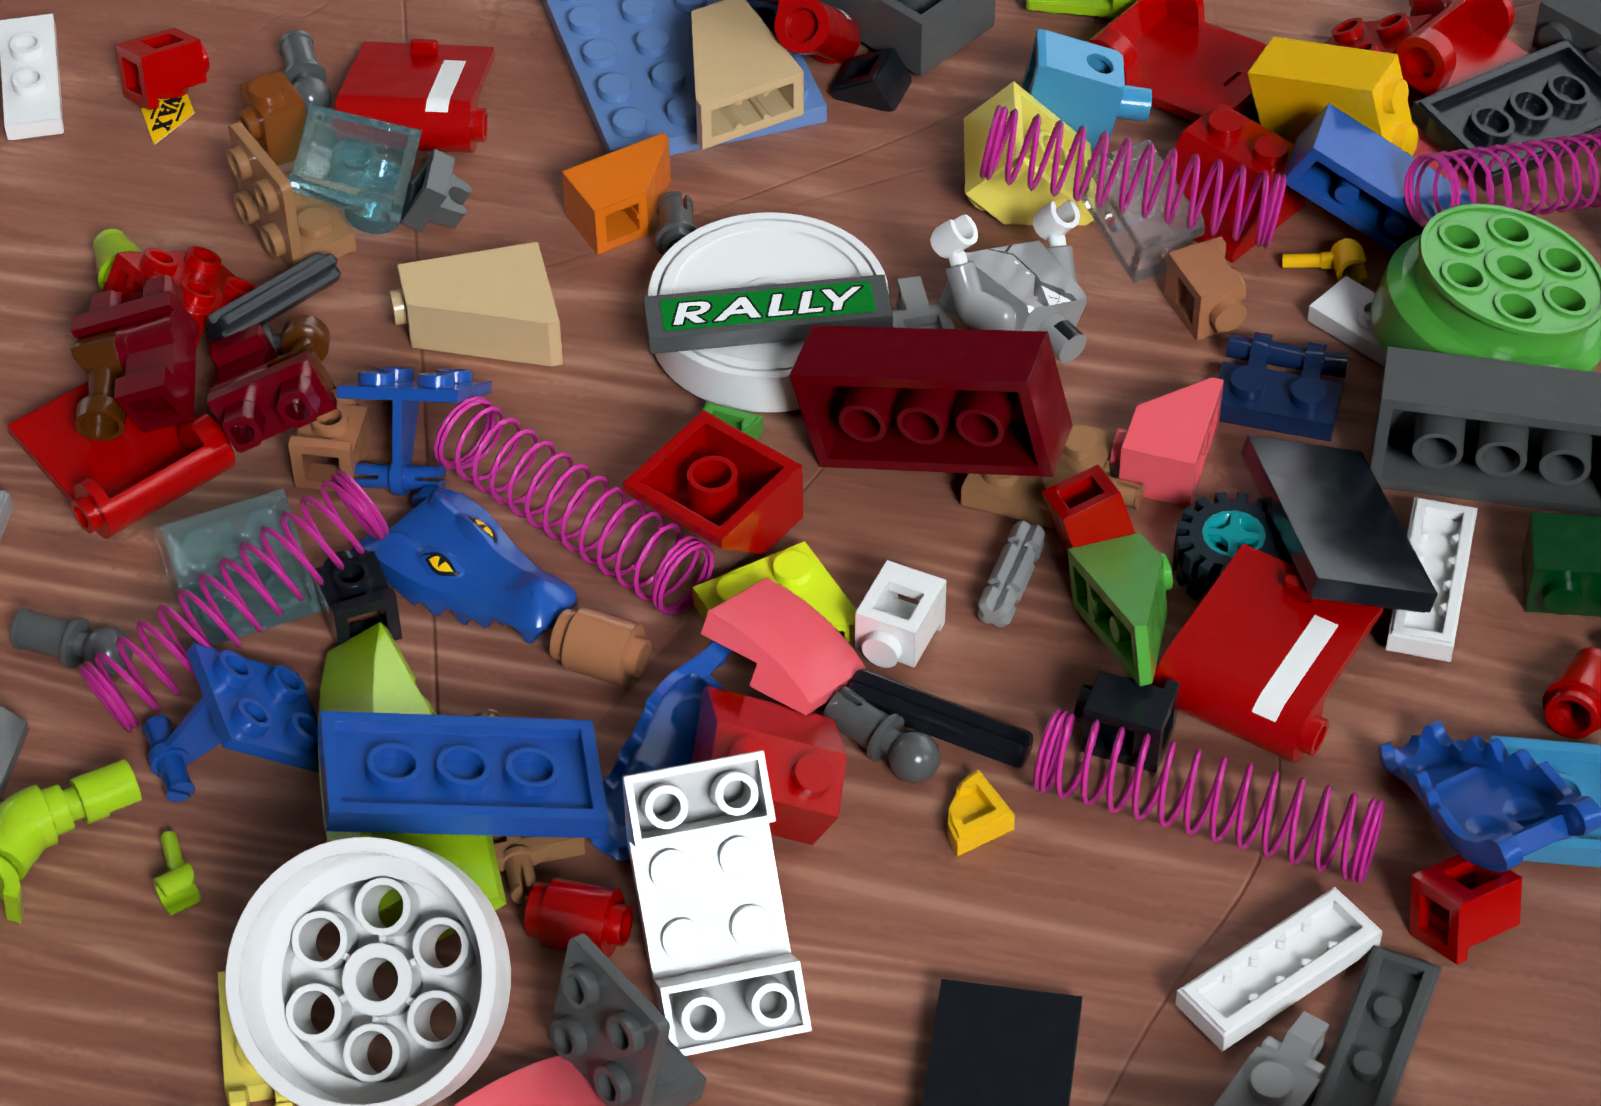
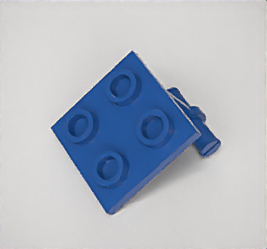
M377 367V371L358 372V381L337 386V398L393 400L392 463L372 464L358 462L355 468V475H377L378 477L361 476L355 478V481L361 488L390 489L392 495L407 496L410 490H421L425 486L445 488L446 479L422 478H440L445 476L446 470L443 465H412L419 401L458 403L475 396L492 393V381L472 380V370L436 369L435 373H419L418 378H414V368Z
M193 643L186 653L203 696L174 731H172L169 718L164 715L153 716L146 720L148 725L143 724L142 726L143 733L146 735L150 746V751L147 755L150 769L153 774L161 777L166 790V796L172 802L185 801L191 797L189 793L194 794L195 786L191 782L186 768L187 765L220 743L226 749L319 773L318 720L306 693L305 683L299 676V673L285 666H272L244 658L230 650L220 651Z

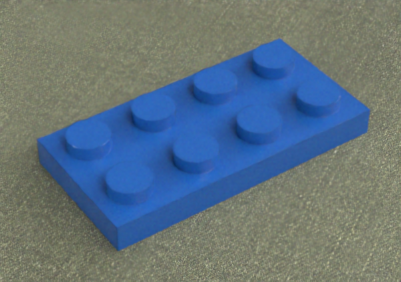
M320 711L317 732L326 831L601 839L605 837L609 817L593 720Z

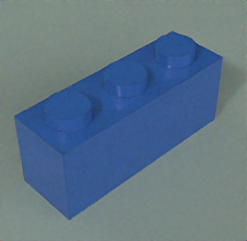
M1328 103L1297 138L1285 171L1287 177L1286 185L1393 253L1407 240L1422 234L1424 229L1411 217L1404 196L1405 175L1410 163L1415 158ZM1423 163L1417 168V171H1416L1415 176H1414L1413 194H1414L1415 204H1416V196H1415L1416 180H1417V175H1418V173H1419V171H1420V169H1421ZM1427 166L1421 177L1419 189L1422 208L1430 220L1438 214L1433 196V183L1436 171ZM1439 174L1437 185L1438 200L1443 211L1450 208L1451 187L1449 179ZM1460 187V205L1472 204L1469 192Z

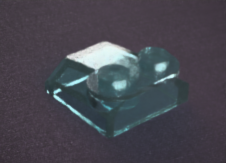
M309 104L299 150L292 174H289L288 180L292 184L293 191L344 209L346 219L355 228L368 234L391 232L400 225L422 130Z

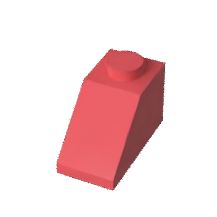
M1211 377L1137 405L1128 430L1118 428L1112 446L1110 463L1120 466L1119 478L1140 484L1144 483L1143 497L1191 507L1219 425L1224 380Z

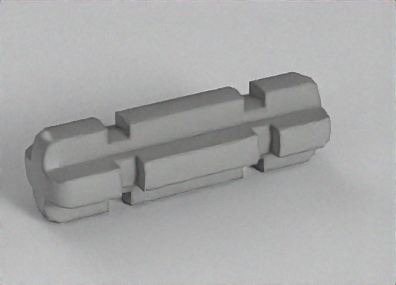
M1023 520L1013 525L1007 538L1009 543L1003 547L988 580L990 586L984 589L978 602L980 609L978 618L984 624L992 623L998 628H1003L1011 623L1017 609L1014 604L1020 602L1035 568L1033 562L1039 559L1045 546L1043 540L1045 531L1039 524L1030 525Z

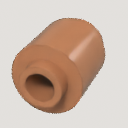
M581 607L578 611L565 609L559 615L551 634L549 650L551 657L562 661L563 667L567 670L624 687L630 683L633 677L640 678L646 671L651 657L652 643L650 640L645 639V628L642 624L587 607Z

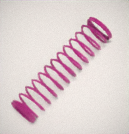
M998 105L996 107L979 175L981 179L986 177L987 180H990L992 178L1010 132L1005 166V182L1008 186L1011 185L1019 173L1033 135L1028 169V188L1030 191L1035 190L1042 177L1056 139L1050 192L1055 197L1063 186L1079 144L1073 186V199L1077 203L1084 195L1102 148L1096 190V205L1100 208L1108 197L1125 152L1118 209L1122 214L1129 206L1148 156L1141 215L1146 219L1151 213L1171 161L1164 211V221L1168 225L1175 215L1194 166L1187 216V227L1191 230L1197 222L1217 170L1209 230L1213 236L1219 229L1234 186L1240 175L1232 233L1234 241L1239 240L1251 206L1263 180L1255 244L1257 247L1263 246L1265 249L1270 246L1287 182L1285 174L1281 176L1278 173L1274 176L1268 195L1269 174L1267 170L1260 172L1241 217L1246 185V167L1244 164L1238 166L1232 176L1218 212L1223 179V162L1220 158L1213 163L1195 208L1201 162L1199 154L1196 153L1192 155L1172 204L1178 158L1177 150L1174 147L1166 155L1149 199L1155 146L1153 142H1150L1142 153L1125 198L1132 150V139L1128 136L1120 146L1102 193L1109 146V133L1106 130L1101 133L1079 189L1086 142V127L1083 125L1079 127L1056 185L1064 128L1062 119L1057 121L1053 128L1034 178L1041 117L1039 114L1033 117L1011 174L1018 111L1016 108L1012 110L1007 120V106L1002 108L1001 105Z
M1601 131L1591 134H1578L1572 137L1566 135L1555 139L1546 138L1538 141L1513 142L1503 146L1496 144L1486 148L1479 146L1468 150L1458 149L1451 152L1441 151L1418 155L1410 163L1405 175L1404 196L1406 206L1411 217L1420 227L1425 228L1429 218L1425 215L1422 208L1419 188L1421 177L1426 167L1432 161L1439 163L1433 183V196L1438 213L1442 211L1437 189L1439 174L1442 168L1445 169L1450 181V208L1460 205L1461 190L1457 176L1460 165L1469 177L1468 189L1472 204H1477V190L1473 176L1474 170L1479 163L1486 173V193L1490 201L1489 204L1496 205L1494 202V184L1491 170L1495 161H1497L1504 171L1503 187L1507 198L1505 207L1511 206L1513 209L1532 215L1537 213L1545 215L1554 211L1561 213L1569 211L1571 208L1580 210L1588 206L1600 207L1601 201H1593L1595 196L1601 200V193L1598 191L1599 171L1596 159L1594 158L1597 148L1601 147ZM1589 141L1595 142L1591 151L1585 145ZM1572 143L1578 144L1575 153L1568 147ZM1555 145L1561 147L1557 156L1551 150ZM1538 147L1544 149L1540 159L1534 152ZM1581 149H1584L1589 156L1588 175L1593 189L1589 199H1586L1581 193L1582 174L1577 160ZM1520 150H1525L1527 152L1523 159V162L1521 161L1520 157L1516 154ZM1564 151L1573 160L1571 174L1576 194L1571 202L1564 195L1565 178L1560 163ZM1503 152L1509 154L1505 164L1499 157ZM1548 153L1556 163L1554 175L1559 195L1554 204L1547 198V177L1543 166L1544 159ZM1486 154L1492 156L1488 168L1481 159ZM1468 156L1475 159L1470 170L1464 162ZM1530 156L1538 164V187L1542 197L1537 206L1529 199L1530 182L1526 163ZM1513 158L1521 168L1520 181L1524 201L1520 208H1517L1512 201V183L1508 170ZM1450 159H1454L1457 162L1454 168L1449 162ZM1423 163V165H1422V167H1421V169H1420V171H1419V173H1418V175H1417V180H1416V186H1415L1416 204H1415L1414 194H1413L1414 176H1415V173H1416V171H1417V168ZM1592 165L1595 173V182L1593 180ZM1578 198H1580L1584 202L1581 204H1576ZM1561 200H1563L1566 203L1565 206H1559ZM1544 201L1550 208L1542 209ZM1527 204L1533 209L1524 211Z
M479 396L465 399L456 405L444 418L437 431L434 443L435 459L440 465H443L448 470L457 471V474L464 481L474 483L482 493L491 494L498 504L509 506L516 516L527 518V521L534 528L544 529L550 539L562 541V544L568 551L580 553V556L586 563L598 565L605 576L616 577L623 588L635 589V593L641 600L653 601L656 609L662 612L663 615L672 616L678 614L694 603L692 588L685 597L670 607L663 605L662 598L677 590L688 578L695 567L700 549H703L705 552V560L702 571L693 587L710 580L714 568V551L709 544L691 535L681 539V529L678 524L670 523L663 526V517L659 512L651 511L645 514V506L641 501L633 499L627 502V494L623 492V488L615 487L609 490V482L605 476L597 475L591 478V470L586 464L573 466L571 455L566 452L556 454L555 446L551 441L544 440L538 443L536 432L531 429L521 431V425L516 418L508 417L503 420L501 409L493 406L490 401ZM478 404L483 405L485 409L479 411L470 419L462 431L456 445L455 461H447L444 458L443 448L452 425L470 407ZM495 412H496V414H497L498 417H499V422H497V423H496ZM487 413L485 427L478 441L468 453L460 458L461 447L467 433L473 424L483 414ZM506 423L514 424L516 434L505 442L495 458L491 471L478 477V462L493 449L500 437L503 425ZM496 431L495 436L486 448L492 434ZM524 434L531 435L534 444L521 456L515 465L509 482L502 487L495 488V474L509 462L517 449L521 436ZM513 443L510 451L500 463L502 456L504 455L508 447ZM541 446L549 447L551 457L540 466L531 480L527 493L513 500V485L528 471L535 459L538 448ZM530 455L523 469L518 473L520 467L522 466L526 458ZM566 458L569 467L551 488L545 504L537 510L530 512L531 496L545 483L553 469L555 460ZM472 467L473 477L466 475L463 470ZM547 468L540 481L536 484L543 471ZM578 469L584 470L586 481L574 492L563 516L554 522L548 523L549 507L563 494L570 482L573 471ZM490 478V488L484 487L480 481ZM595 481L602 482L604 493L593 503L587 512L581 528L566 535L567 519L581 505L587 495L590 484ZM508 489V500L502 499L497 493ZM613 493H619L622 497V505L611 515L603 528L600 538L589 546L584 547L585 530L597 519L605 506L608 496ZM525 500V512L518 510L514 504ZM631 505H638L640 517L631 525L623 537L619 549L607 558L602 559L603 543L622 520L625 509ZM543 512V523L536 522L532 516ZM649 517H656L658 520L657 531L648 539L637 561L625 570L620 571L622 553L636 538L643 521ZM561 523V535L554 534L550 527ZM668 529H674L677 533L675 544L667 551L659 563L657 571L643 582L638 583L641 564L652 553L661 534ZM579 535V547L572 546L567 539ZM598 546L597 559L590 558L585 551ZM694 551L691 562L683 575L672 587L664 591L674 569L682 559ZM616 558L615 571L608 570L603 563ZM634 570V584L626 582L621 575ZM653 581L652 596L645 595L639 587L646 586Z
M337 470L336 474L332 473L331 481H322L321 493L326 506L313 497L302 496L300 504L307 523L292 512L282 511L280 521L287 539L273 528L261 527L260 537L268 556L253 544L241 542L239 549L241 558L249 573L233 560L221 557L219 561L220 571L230 591L211 575L200 573L199 585L211 609L191 591L179 589L178 599L191 625L169 606L159 604L157 613L171 642L151 624L138 620L136 628L139 637L152 660L129 639L117 636L116 646L133 678L112 658L101 652H96L95 662L98 669L89 661H84V665H79L78 670L83 679L125 731L132 733L133 728H139V722L109 676L102 660L109 664L154 711L160 712L159 704L138 674L123 644L130 648L162 680L173 694L180 696L181 691L159 659L143 627L151 632L196 679L188 655L175 636L163 612L165 611L173 617L200 645L214 649L193 616L184 595L197 604L237 648H242V642L219 610L204 579L221 591L246 617L257 632L263 633V627L250 611L232 582L225 563L237 571L262 596L278 617H283L284 612L262 583L249 560L245 547L255 553L276 573L298 601L304 600V596L294 585L277 559L265 532L282 543L307 569L319 586H324V580L310 564L287 524L286 516L302 527L321 546L339 570L344 571V564L329 547L314 523L306 501L322 511L341 530L359 555H364V548L345 526L333 506L326 486L336 491L350 513L373 538L383 541L384 536L388 537L389 528L380 511L345 471Z
M1060 708L1051 715L1043 733L1034 766L1033 788L1037 793L1039 791L1043 794L1047 793L1055 782L1057 795L1063 800L1074 792L1081 780L1080 793L1084 805L1089 807L1097 802L1106 788L1107 808L1112 814L1117 813L1124 807L1132 793V812L1138 822L1148 816L1158 799L1157 816L1158 822L1163 829L1173 824L1184 805L1183 825L1186 834L1189 836L1199 831L1210 811L1209 833L1211 840L1215 844L1226 836L1236 817L1235 841L1240 851L1250 846L1263 821L1261 848L1263 855L1267 859L1276 853L1289 828L1287 854L1292 866H1295L1303 859L1316 832L1314 867L1319 874L1328 868L1343 837L1340 860L1341 876L1345 881L1349 879L1352 883L1357 881L1358 885L1364 882L1382 825L1385 810L1383 799L1377 801L1376 797H1374L1368 804L1354 849L1351 867L1347 872L1349 843L1358 800L1356 791L1350 795L1334 841L1321 865L1323 832L1332 790L1330 784L1324 788L1308 834L1300 851L1294 858L1296 828L1306 782L1304 777L1298 781L1285 820L1274 844L1268 851L1270 818L1280 774L1278 770L1272 773L1255 823L1242 844L1244 810L1254 767L1252 762L1247 764L1231 812L1224 827L1216 837L1218 801L1228 761L1226 755L1221 757L1205 806L1197 822L1190 829L1192 794L1202 755L1200 748L1195 750L1182 793L1172 814L1165 822L1164 802L1170 766L1176 750L1175 741L1169 744L1157 785L1147 806L1139 815V788L1143 764L1151 741L1149 733L1144 735L1133 775L1121 800L1114 808L1112 802L1113 783L1117 759L1125 737L1124 727L1122 726L1118 729L1107 770L1091 800H1088L1087 779L1089 764L1099 733L1100 722L1098 719L1093 721L1084 758L1072 784L1063 793L1061 787L1063 759L1074 726L1075 716L1073 712L1068 713L1066 710L1062 712Z

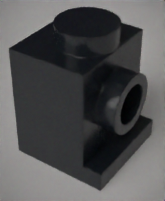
M350 550L336 552L335 554L344 564V571L339 570L329 557L322 567L315 568L324 580V586H319L314 580L318 605L336 647L379 622L388 628L394 641L402 639L397 596L393 587L389 586L374 551L364 555H358ZM373 611L378 613V617L352 625L348 624V619Z
M1099 671L1093 686L1083 684L1075 704L1074 722L1082 724L1080 752L1085 753L1093 721L1098 719L1100 729L1092 752L1093 756L1110 760L1118 729L1123 726L1125 737L1117 762L1136 767L1144 735L1149 733L1151 741L1143 764V770L1157 773L1176 726L1180 682L1167 679L1164 688L1153 685L1139 686L1133 678H1124Z

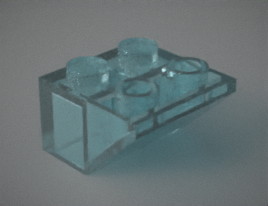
M284 489L268 491L152 527L172 591L184 619L190 625L191 623L186 617L178 599L179 589L191 591L211 609L199 585L200 573L211 575L230 591L220 571L219 561L221 557L233 560L249 573L241 558L239 550L241 542L253 544L268 556L260 537L262 526L273 528L287 539L280 521L282 511L291 512ZM286 516L287 524L303 551L295 522ZM267 532L265 533L273 552L289 578L304 596L303 601H298L286 584L264 561L246 547L245 549L262 583L284 612L283 617H278L262 596L237 571L225 563L232 582L250 611L263 627V630L322 611L310 573L282 543ZM204 579L212 598L237 637L257 632L236 606L213 584ZM184 595L193 616L212 646L229 641L230 639L197 604ZM192 637L194 643H195V644H199V643Z

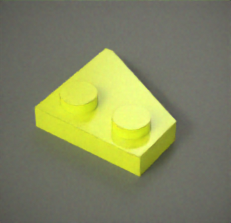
M805 541L692 587L693 605L705 620L708 611L761 580L769 578L806 601L839 632L844 631V638L847 642H855V612L857 610Z

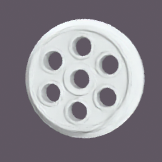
M352 837L334 840L306 850L287 861L271 874L248 902L235 928L228 951L225 982L227 1007L236 1038L254 1069L273 1089L298 1106H433L450 1096L472 1077L488 1057L497 1041L504 1024L511 990L509 949L505 933L490 901L479 886L452 862L421 847L390 839ZM396 889L403 899V913L394 925L387 928L379 918L378 907L382 897L388 891ZM333 922L340 933V945L337 952L331 958L324 960L318 953L316 939L321 928L327 923ZM453 928L461 939V953L452 965L444 967L436 957L435 945L438 937L445 930ZM389 961L397 971L398 984L394 993L389 998L382 1000L374 991L373 976L376 969L382 963ZM326 994L333 1002L335 1014L329 1028L320 1033L312 1024L311 1008L319 996ZM446 1000L455 1010L456 1025L450 1036L441 1041L431 1030L430 1016L435 1006ZM382 1033L391 1043L392 1059L384 1071L377 1073L368 1062L367 1051L372 1039Z

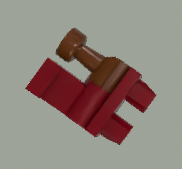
M162 275L146 280V284L143 286V297L140 299L129 301L122 292L113 290L93 294L89 313L71 317L70 332L75 338H78L75 341L74 348H71L72 356L88 374L89 396L83 398L77 404L74 424L76 431L83 437L95 441L116 439L125 431L126 413L144 433L194 420L195 341L198 340L199 325L185 309L184 293L170 276ZM159 395H162L171 405L169 408L154 410V403Z
M301 315L289 320L284 325L281 333L280 347L283 353L281 356H278L259 323L210 344L209 355L217 367L216 384L210 388L211 393L208 394L207 404L236 452L243 453L259 446L263 440L293 427L296 429L317 421V417L337 409V399L331 391L336 389V386L322 363L329 351L330 333L327 326L320 319Z

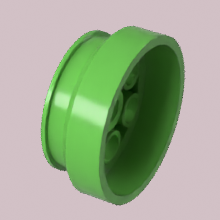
M1491 204L1454 206L1432 217L1423 229L1422 234L1407 240L1394 252L1372 302V325L1377 339L1385 352H1387V346L1595 372L1601 361V267L1587 249L1576 239L1557 226L1537 216L1517 209Z

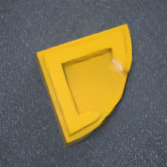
M980 770L971 773L959 783L956 794L948 808L947 837L956 857L1014 830L1015 814Z

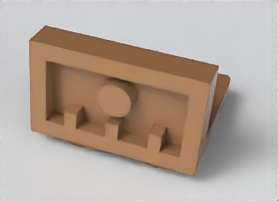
M240 121L228 125L232 148L226 150V159L232 174L237 179L239 192L233 194L235 208L246 226L253 224L260 232L264 247L273 259L280 257L290 269L316 253L324 255L330 253L339 258L357 250L354 231L301 168L284 175Z

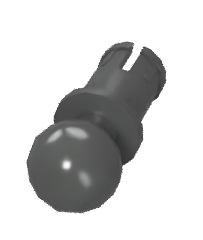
M301 30L290 31L279 40V53L282 56L285 67L283 73L305 101L307 120L311 121L322 117L328 112L332 102L331 91L326 84V71L317 62L313 47L314 41L311 35Z
M22 608L14 617L10 629V643L13 644V648L25 649L58 658L64 667L70 669L76 668L82 660L83 663L84 661L91 662L98 669L95 662L96 652H101L112 658L124 670L127 669L118 652L116 638L117 636H122L129 640L130 638L116 627L102 626L91 631L90 624L85 618L77 617L72 621L38 613L29 608ZM123 644V647L129 659L132 662L133 651ZM102 660L110 677L118 675L109 664Z
M843 687L841 693L837 691L827 704L823 716L834 718L838 731L842 734L844 733L866 749L867 757L873 762H878L888 755L890 769L900 780L912 784L923 782L932 778L940 766L939 747L930 735L916 730L902 733L905 722L902 716L899 714L888 715L884 711L879 710L850 687Z

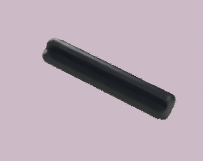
M316 253L213 312L205 321V326L209 331V340L214 343L257 323L263 326L333 285L339 280L341 275L340 270L336 266L337 258L330 253L327 255Z
M865 669L857 670L849 682L848 687L879 710L884 711L888 715L899 714L905 720V727L928 734L1014 768L1023 767L1032 751L1033 734L1029 730Z

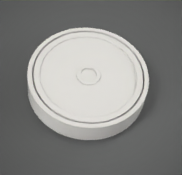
M775 212L750 213L709 223L694 230L675 243L664 254L653 271L649 283L648 296L885 275V272L878 259L866 245L852 234L835 225L797 214ZM806 340L655 354L664 371L676 383L708 402L750 412H786L800 409L789 375Z

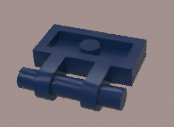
M1255 332L1253 337L1230 333L1226 357L1248 361V364L1241 365L1223 361L1219 379L1224 380L1219 422L1331 442L1340 406L1343 383L1321 379V376L1323 374L1346 378L1350 355L1327 351V344L1309 341L1307 347L1273 341V335ZM1268 365L1301 370L1302 374H1291L1267 368Z

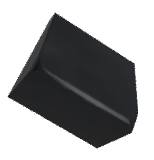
M887 48L849 58L832 86L830 94L836 100L891 112L898 107L911 84L912 78L895 48Z

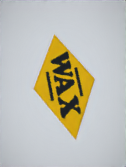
M188 94L173 99L158 98L159 108L152 110L144 107L141 108L154 145L195 114Z

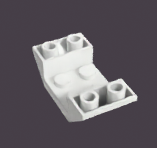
M759 750L622 776L627 844L648 965L659 1011L670 1023L668 1039L684 1056L812 1031L800 961L791 954L769 827V822H775L776 819L764 751Z

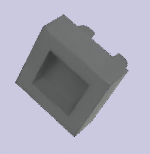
M434 149L410 183L401 223L419 232L424 230L429 221L450 228H456L467 213L468 208L464 207L463 203L472 191V187L452 173L456 158Z

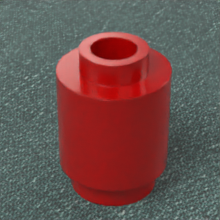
M554 878L550 883H535L528 896L524 915L526 935L539 938L540 944L543 947L567 951L569 939L584 933L608 958L613 954L616 946L624 947L626 945L633 922L632 907L624 904V896L620 889L561 878Z

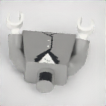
M1068 200L1056 209L1055 202L1050 201L1035 214L1033 227L1041 238L1048 241L1049 248H1046L1037 240L965 253L964 250L977 242L978 239L976 225L968 215H961L954 220L949 219L936 227L930 238L931 246L940 257L949 259L951 266L945 269L948 282L939 303L973 330L1048 331L1054 356L1061 363L1073 361L1083 351L1087 342L1086 336L1076 328L1087 304L1086 293L1077 283L1073 247L1066 246L1065 234L1073 229L1080 220L1076 204Z

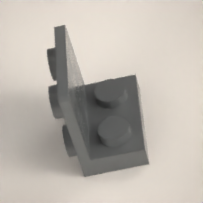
M584 933L570 938L547 1036L556 1052L575 1066L595 1088L599 1098L607 1106H687L701 1099L706 1078L668 1039L670 1031L669 1021Z

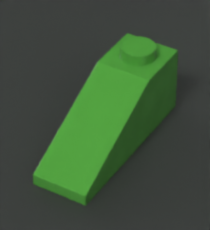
M1141 533L1068 549L1073 607L1139 686L1152 684L1168 616L1166 591L1171 590L1173 587V575L1167 556L1163 552H1158Z

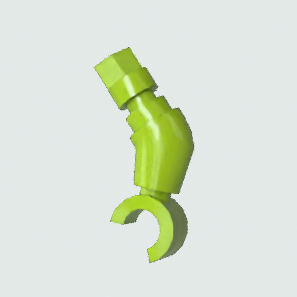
M125 759L69 779L70 788L62 790L58 784L40 790L35 784L7 797L0 803V900L4 901L7 920L21 924L24 907L19 880L28 874L47 848L58 844V836L75 830L74 821L82 819L88 825L109 817L110 812L142 801L136 777Z

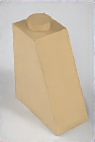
M722 0L691 11L697 143L702 150L804 115L802 68L785 47L781 45L776 36L746 0Z
M538 242L397 264L400 289L389 290L395 326L403 324L407 326L411 348L550 367L563 365L560 320Z

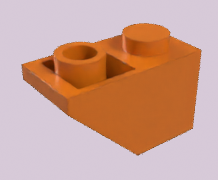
M664 132L562 171L565 215L597 255L649 235L657 216V201L663 194L667 193L671 183L669 138Z

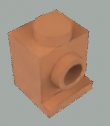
M1221 236L1168 252L1164 297L1196 341L1239 328L1247 316V309L1242 304V301L1246 299L1245 281L1241 272L1236 267H1231L1225 260L1226 242Z
M335 395L337 409L317 417V421L298 428L296 435H291L288 447L295 487L321 490L322 481H331L332 473L336 474L337 470L345 471L354 480L361 477V475H355L356 465L358 462L366 463L373 442L367 406H359L353 399L337 398V395ZM318 456L338 458L339 465L316 463ZM326 486L327 491H334V492H336V491H335L334 489H332L331 487Z

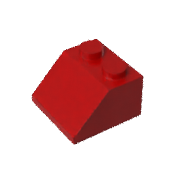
M1220 102L1185 128L1174 146L1177 150L1178 158L1172 204L1192 155L1198 153L1201 162L1195 208L1213 163L1221 158L1223 162V179L1218 212L1235 170L1238 166L1244 164L1246 167V185L1242 217L1247 200L1260 172L1267 170L1269 174V195L1274 176L1278 173L1281 176L1285 174L1295 144ZM1171 161L1150 215L1165 223L1164 211ZM1193 166L1175 215L1168 225L1197 243L1221 236L1226 242L1225 259L1233 263L1256 245L1255 238L1263 180L1251 206L1239 240L1234 241L1232 233L1240 175L1234 186L1219 229L1212 236L1209 230L1217 170L1194 228L1189 230L1187 227V216L1194 174ZM1157 178L1154 181L1152 187L1150 188L1149 199L1151 197ZM1287 185L1275 229L1305 205L1306 197Z
M705 410L697 415L623 482V492L721 549L765 554L803 518L802 465Z
M706 686L702 694L692 763L763 750L776 819L775 822H769L771 835L813 845L839 818L847 753L834 718L812 712L805 716L788 706Z

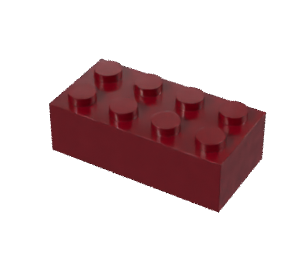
M813 325L789 375L819 467L1053 477L1073 426L1048 331Z

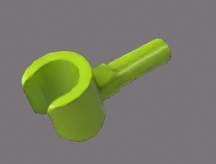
M166 831L160 836V841L168 872L154 878L153 886L163 908L169 916H173L199 903L202 898L194 883L195 874L193 868L183 860L177 834L173 831Z

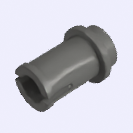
M670 191L663 194L656 204L660 227L655 234V245L663 256L680 239L698 229L693 220V201L690 196L686 195L683 199V208L682 192Z

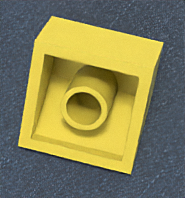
M1016 82L1010 83L964 117V189L968 199L977 209L988 211L1004 225H1033L1035 214L1047 203L1054 201L1057 209L1063 203L1070 200L1076 204L1079 210L1080 220L1077 225H1088L1095 220L1092 175L1081 200L1076 203L1073 199L1079 144L1063 186L1055 197L1050 192L1056 139L1042 177L1035 190L1030 191L1028 188V169L1033 135L1019 173L1011 185L1008 186L1005 182V166L1010 132L992 178L990 180H987L986 177L981 179L979 174L992 119L998 105H1001L1002 108L1007 106V120L1012 110L1016 108L1018 111L1011 174L1033 117L1037 114L1041 117L1034 178L1056 122L1061 120ZM1064 121L1056 185L1077 133ZM1087 140L1085 142L1079 189L1091 160V143Z

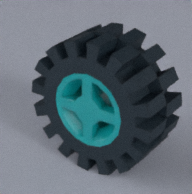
M1226 492L1215 493L1214 504H1211L1204 496L1196 500L1195 510L1187 506L1182 512V518L1178 520L1176 527L1173 571L1176 570L1175 579L1179 586L1188 584L1187 594L1194 600L1202 593H1208L1243 543L1285 562H1289L1290 554L1270 513L1267 514L1268 508L1263 499L1258 498L1255 504L1251 505L1247 503L1248 494L1237 492L1236 501H1228Z

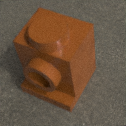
M281 70L258 76L251 81L239 85L243 108L237 110V119L277 166L312 154L305 101Z

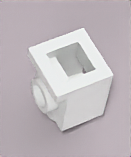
M887 560L855 612V648L861 649L864 656L871 663L879 667L891 668L899 662L915 668L935 631L940 632L945 624L947 580ZM898 594L919 600L920 602L916 605L898 599Z

